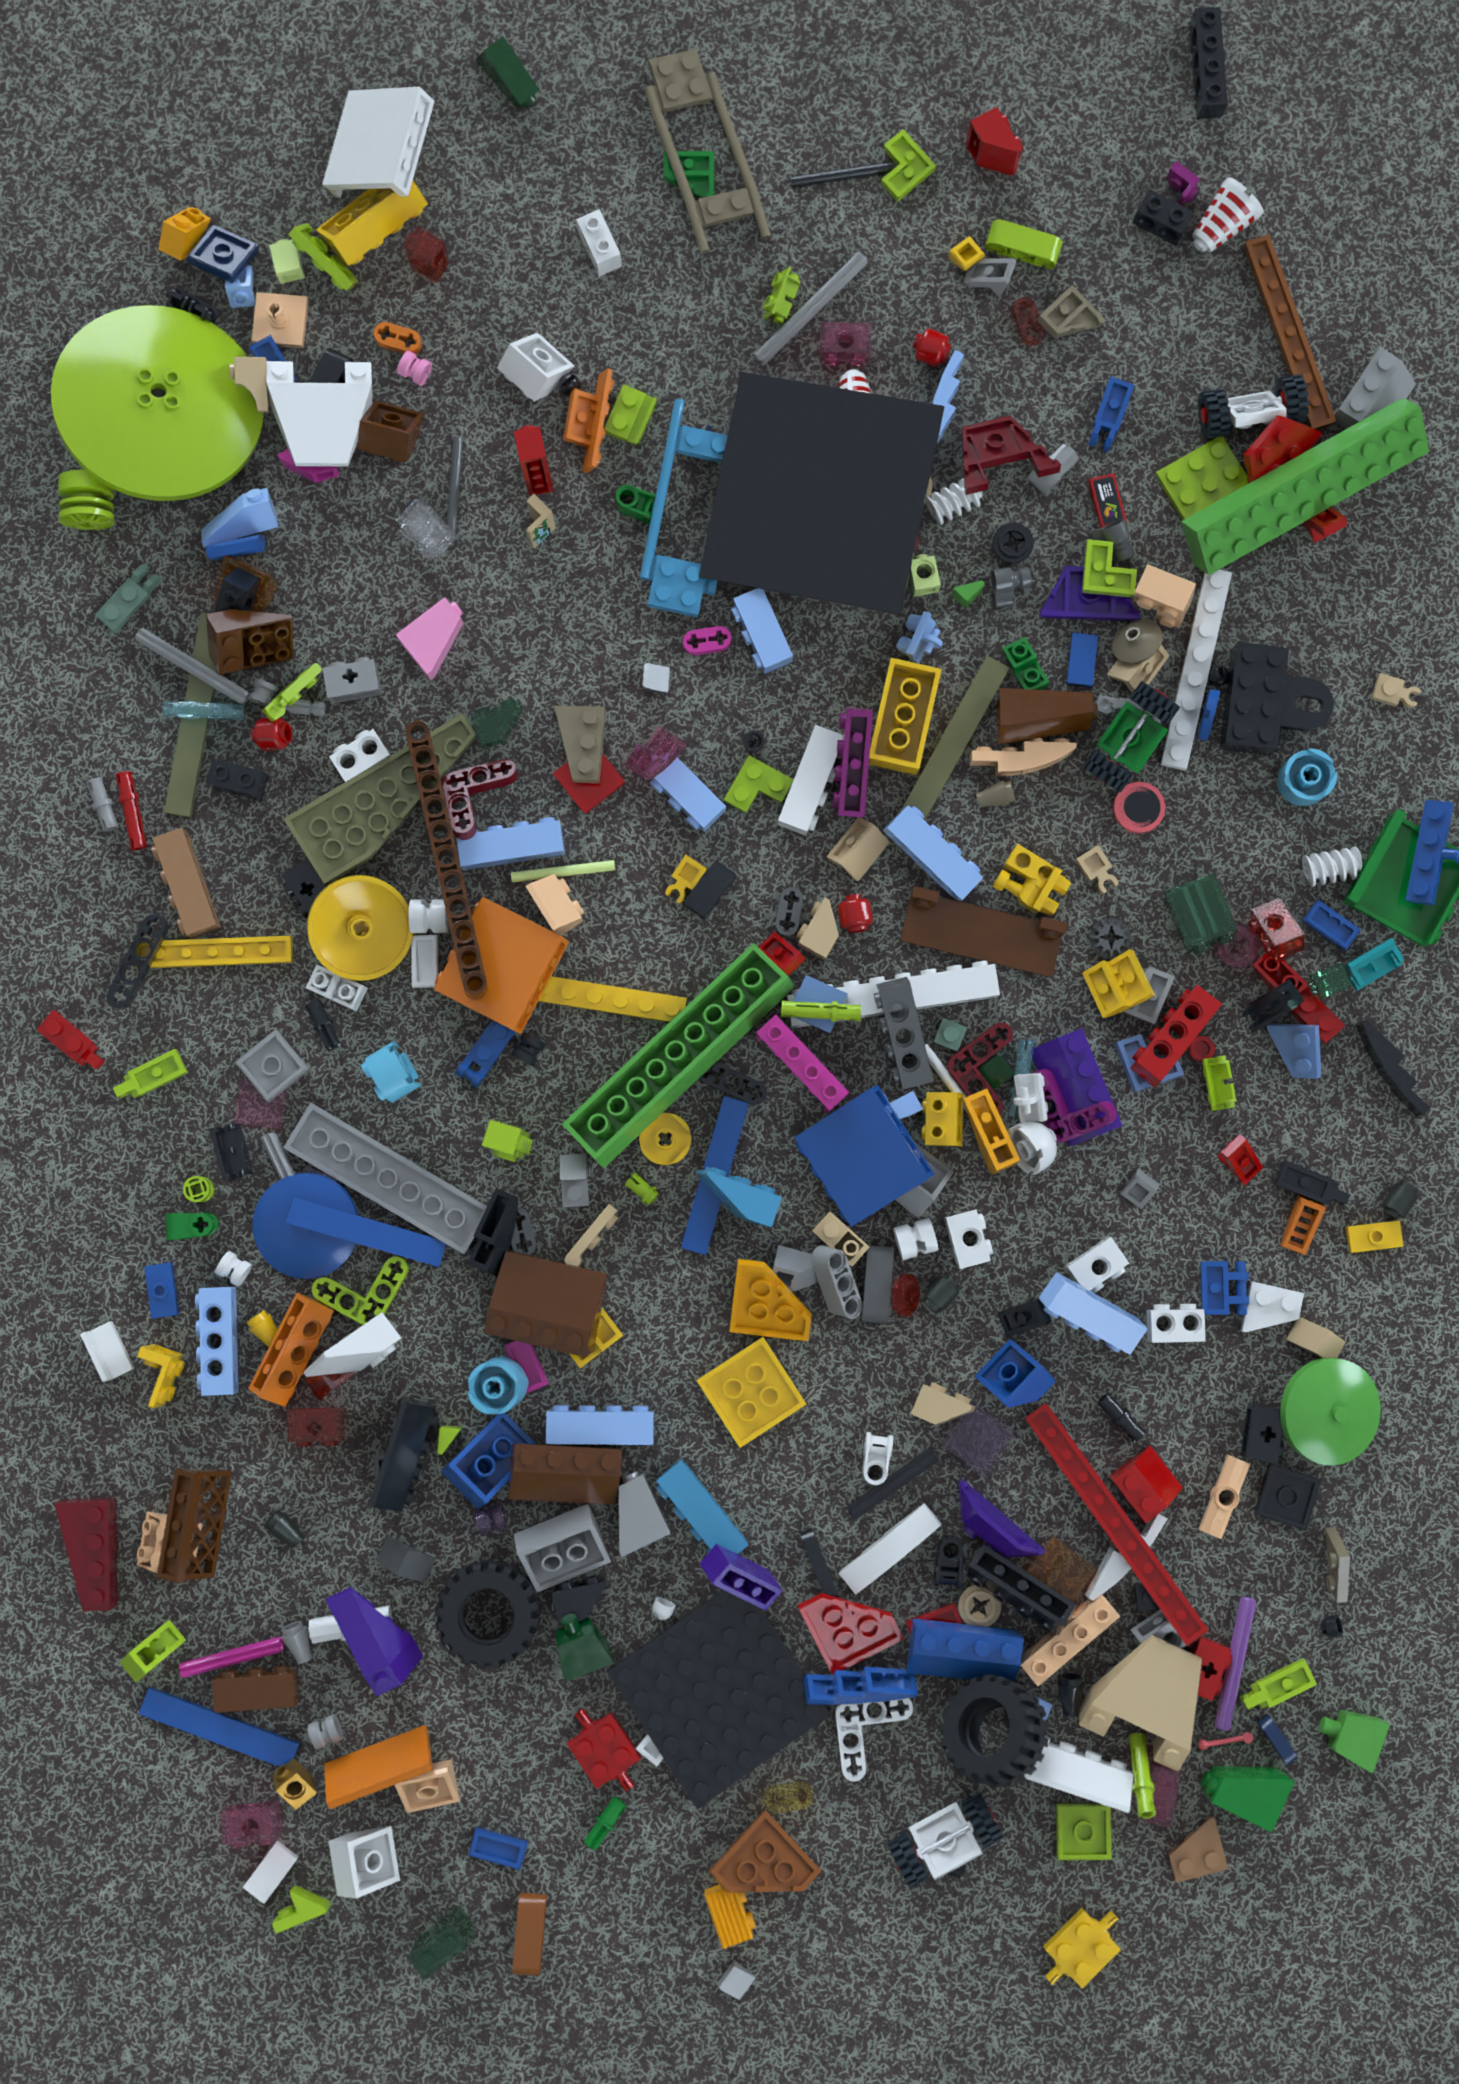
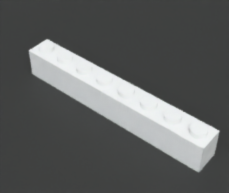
M988 961L972 963L971 968L962 969V965L946 967L947 971L936 973V969H927L920 971L921 975L911 976L910 973L895 975V979L907 977L910 981L917 1010L997 998L1000 995L995 964L988 965ZM884 976L870 978L869 983L859 984L858 980L844 982V987H838L837 989L848 993L844 1004H861V1018L883 1015L882 1008L877 1009L874 999V993H878L876 984L891 980H885ZM799 989L792 990V995H787V1001H794L796 998L794 994ZM893 1005L890 1013L901 1012L903 1005ZM790 1017L791 1029L812 1026L794 1017Z

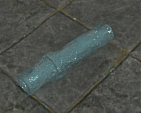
M188 700L187 702L163 701V717H181L192 721L193 718L243 721L244 704L193 702V700Z
M1018 1039L1015 1075L1030 1074L1035 1041L1028 1039L1027 1050H1025L1026 1040ZM1013 1079V1088L1009 1090V1093H1012L1008 1117L1015 1118L1018 1105H1014L1013 1100L1017 1098L1015 1081Z

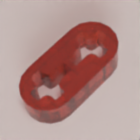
M1021 297L1014 304L1013 317L1023 343L1031 347L1037 346L1041 343L1045 333L1044 328L1037 321L1040 314L1034 300L1029 297ZM1021 305H1024L1027 309L1030 308L1028 319H1026L1024 312H1019ZM1030 324L1034 332L1038 331L1036 338H1033L1032 335L1027 336Z

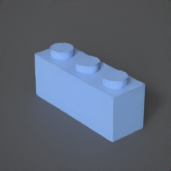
M754 589L733 598L734 607L731 608V612L736 623L741 621L744 628L741 634L747 646L751 645L754 650V654L751 656L756 668H762L763 673L766 674L792 663L793 654L764 590Z
M672 751L649 772L650 785L659 794L663 791L670 798L668 803L677 812L682 810L688 816L686 821L695 830L700 828L705 832L726 811V806Z

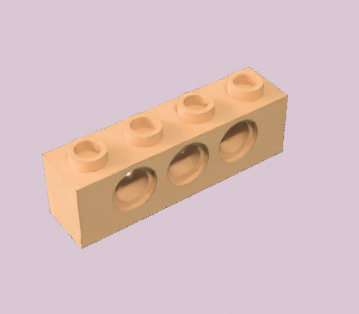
M1103 1595L1094 1601L1086 1600L1073 1612L1059 1636L1055 1633H1047L1021 1656V1667L1037 1686L1041 1685L1114 1623L1120 1615Z

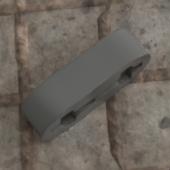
M794 887L784 889L779 899L775 928L783 937L793 936L799 927L803 895L800 890ZM790 893H794L795 898L799 899V902H794L792 910H787L788 901L784 900V897H789ZM786 914L791 915L790 922L794 924V928H789V932L783 931L784 927L780 926V922L785 921Z
M518 1207L517 1212L519 1211L520 1215H525V1220L522 1221L523 1230L521 1231L518 1230V1225L515 1223L511 1241L514 1252L532 1255L536 1250L537 1244L528 1211ZM521 1233H524L526 1241H531L532 1246L528 1247V1252L524 1253L523 1249H518L517 1244L521 1243Z

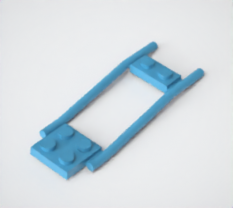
M675 399L640 579L652 581L647 607L698 617L702 593L715 595L717 581L699 577L701 564L662 555L656 556L655 550L675 451L678 454L722 463L728 435L684 425L683 427L680 426L685 402L682 399Z

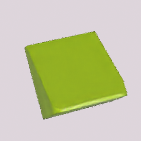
M443 1425L439 1428L438 1454L442 1455L447 1451L463 1427Z

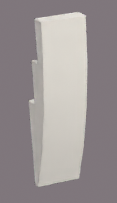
M925 1503L885 1532L883 1537L865 1549L859 1557L845 1566L839 1572V1575L856 1595L941 1526L940 1521Z
M1161 1514L1151 1519L1141 1533L1149 1547L1167 1521V1518ZM1109 1547L1084 1594L1090 1600L1094 1601L1131 1570V1567L1120 1552Z

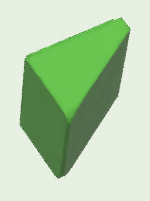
M981 580L955 587L952 590L951 596L964 608H967L983 591L985 583Z

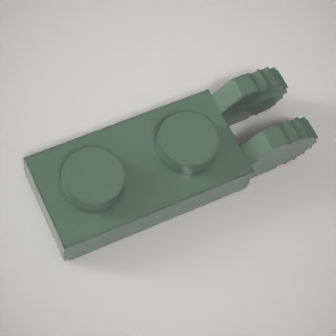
M146 564L140 565L133 572L131 578L129 577L95 614L98 619L115 633L150 597L149 594L161 582V577L158 574H154L145 582L143 588L138 585L149 572L150 568Z

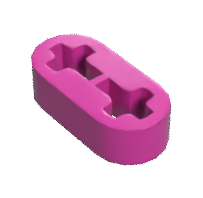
M723 626L692 630L687 632L683 638L684 650L690 655L722 652L727 650L731 644L730 631ZM717 633H721L722 637H727V639L723 640L722 645H718L717 641L709 642V640L715 639ZM692 637H696L697 641L706 640L704 643H699L696 649H693L692 645H687V643L691 642Z

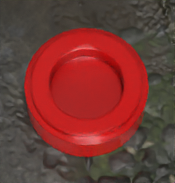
M1197 1036L1187 1048L1188 1054L1194 1061L1203 1062L1202 1059L1213 1057L1215 1045L1209 1037Z

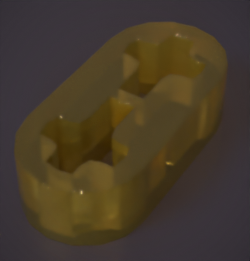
M806 1782L773 1785L768 1787L763 1794L764 1805L772 1813L805 1809L814 1801L813 1788ZM801 1788L804 1789L805 1793L810 1794L805 1797L804 1802H800L798 1797L790 1798L791 1795H797L799 1793L798 1789ZM777 1792L778 1797L787 1796V1799L779 1800V1805L774 1806L772 1801H768V1799L772 1798V1793Z

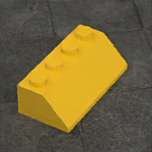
M413 180L409 195L400 197L391 188L367 189L317 228L316 231L338 258L350 266L351 264L359 263L363 259L364 254L370 249L379 247L383 243V239L390 233L394 234L401 230L403 223L408 219L419 216L423 211L422 208L428 203Z

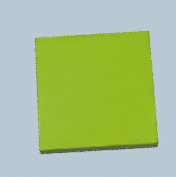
M1056 1803L1057 1860H1112L1111 1807L1100 1803Z

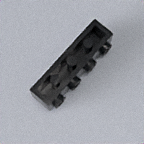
M984 1544L969 1565L966 1576L970 1578L969 1580L972 1584L981 1589L983 1587L988 1589L999 1602L1011 1604L1016 1608L1018 1614L1024 1618H1032L1037 1621L1040 1628L1049 1634L1055 1633L1058 1636L1060 1635L1077 1605Z

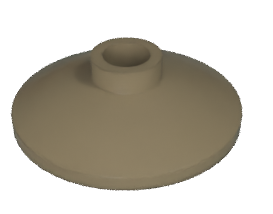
M1142 618L1130 621L1123 625L1115 634L1112 641L1113 653L1123 663H1142L1151 658L1160 648L1163 639L1162 631L1159 625L1150 619Z

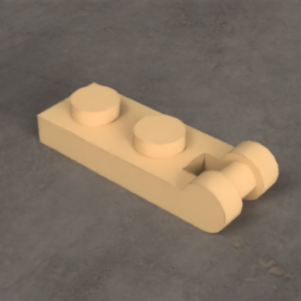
M611 1204L607 1205L566 1255V1264L577 1267L581 1265V1256L586 1249L589 1248L592 1251L602 1239L598 1236L604 1228L609 1230L618 1220V1217L615 1216L618 1212L616 1208Z

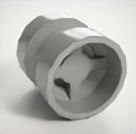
M336 1714L327 1716L322 1722L314 1721L308 1724V1733L316 1750L325 1747L328 1742L336 1743L343 1740V1731Z

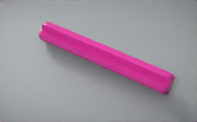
M276 1637L185 1661L179 1664V1673L182 1678L280 1653L285 1649L284 1641L281 1637Z

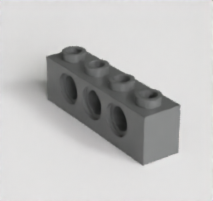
M907 977L876 984L878 993H874V999L877 1009L882 1008L884 1017L879 1019L883 1034L888 1033L890 1042L885 1044L889 1058L894 1057L896 1066L891 1067L895 1083L900 1082L904 1090L934 1082L910 981ZM895 1004L903 1005L902 1011L898 1014L890 1013L891 1007ZM899 1030H909L905 1038L899 1039L896 1037ZM906 1054H914V1059L911 1062H902V1058Z

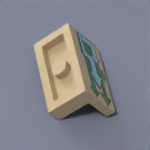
M533 494L527 500L530 516L534 522L526 531L530 545L535 548L556 526L552 511Z

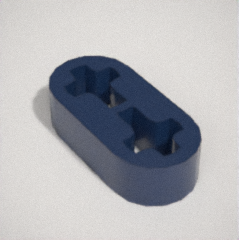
M1268 1714L1257 1721V1724L1286 1766L1298 1759L1296 1753Z

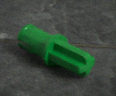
M615 1796L612 1797L600 1816L597 1815V1822L584 1839L586 1846L594 1851L598 1849L609 1831L615 1829L614 1824L627 1808L624 1802Z

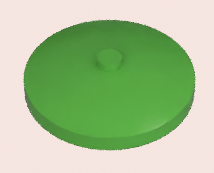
M1334 1357L1316 1359L1301 1367L1288 1382L1280 1406L1281 1426L1290 1446L1305 1459L1330 1466L1344 1464L1355 1459L1369 1446L1378 1429L1381 1414L1379 1394L1367 1372L1353 1362Z

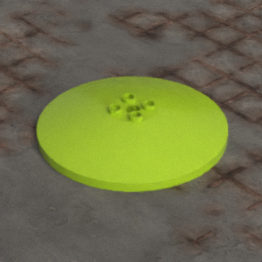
M152 305L132 306L118 309L96 318L77 332L65 346L57 361L52 377L51 405L54 422L58 434L71 456L85 471L104 485L141 499L154 501L185 500L211 492L228 482L245 466L252 456L260 438L263 413L257 411V404L251 392L242 386H236L235 380L230 379V364H234V357H247L241 347L227 333L206 319L203 321L200 316L171 307ZM155 388H161L166 394L158 398L152 395L151 391Z

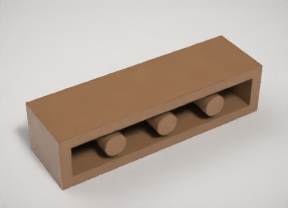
M181 827L152 838L155 845L152 847V852L156 861L161 862L163 870L160 871V875L166 886L169 885L172 893L168 897L174 910L177 909L180 919H177V924L181 933L186 934L190 938H195L220 929L221 926L188 832Z

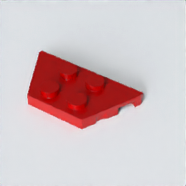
M1277 415L1243 454L1247 468V484L1308 451L1321 437L1322 432Z

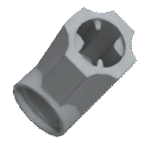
M1062 444L1050 456L1052 460L1057 459L1060 462V473L1038 478L1033 469L1027 477V480L1044 496H1047L1050 493L1049 490L1051 488L1054 489L1060 483L1061 478L1078 462L1079 457L1070 446Z

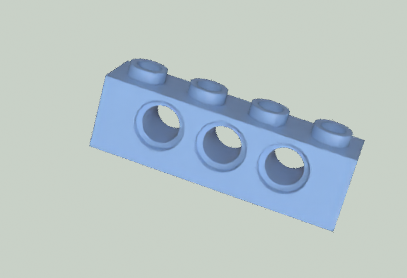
M236 1287L199 1288V1294L195 1296V1307L199 1310V1320L196 1321V1335L200 1336V1347H197L196 1359L201 1367V1374L197 1375V1388L201 1390V1396L239 1393ZM213 1307H217L221 1311V1318L217 1322L212 1320L210 1316ZM215 1333L220 1335L222 1339V1344L219 1348H215L211 1344V1337ZM215 1360L222 1364V1372L219 1375L214 1374L211 1369L212 1363Z

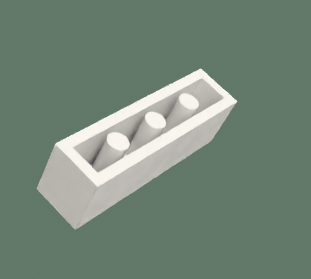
M815 725L777 825L807 836L809 830L814 831L819 816L815 815L818 806H824L828 796V792L824 791L827 782L833 783L835 778L834 764L837 758L841 759V756H837V741L842 740L843 735Z

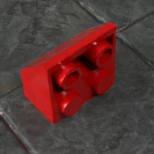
M995 107L970 120L965 146L976 165L1011 176L1014 175L1017 171L1023 146L1019 137L1013 135L1007 116L1001 114L998 107Z

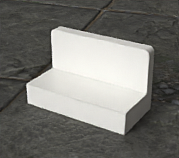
M113 1321L92 1331L80 1334L102 1382L111 1381L135 1369Z

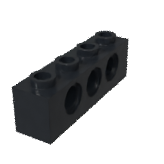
M1220 7L1195 8L1189 27L1196 118H1222L1228 104L1221 9Z

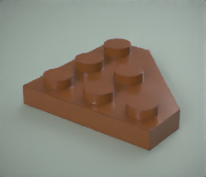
M763 1810L712 1866L708 1873L726 1892L805 1891L821 1872V1869L766 1810Z

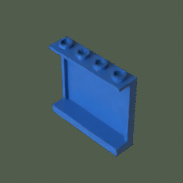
M878 1085L870 1088L794 1137L797 1141L796 1147L798 1151L808 1158L811 1163L810 1169L815 1177L821 1179L825 1185L826 1195L830 1200L835 1201L839 1207L840 1217L845 1223H849L851 1227L935 1175Z

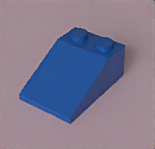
M506 1413L497 1414L440 1472L479 1509L509 1480L511 1445L537 1444Z

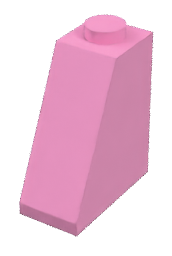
M445 597L396 634L399 642L430 681L435 678L464 624L460 617L463 612L454 601L450 604Z

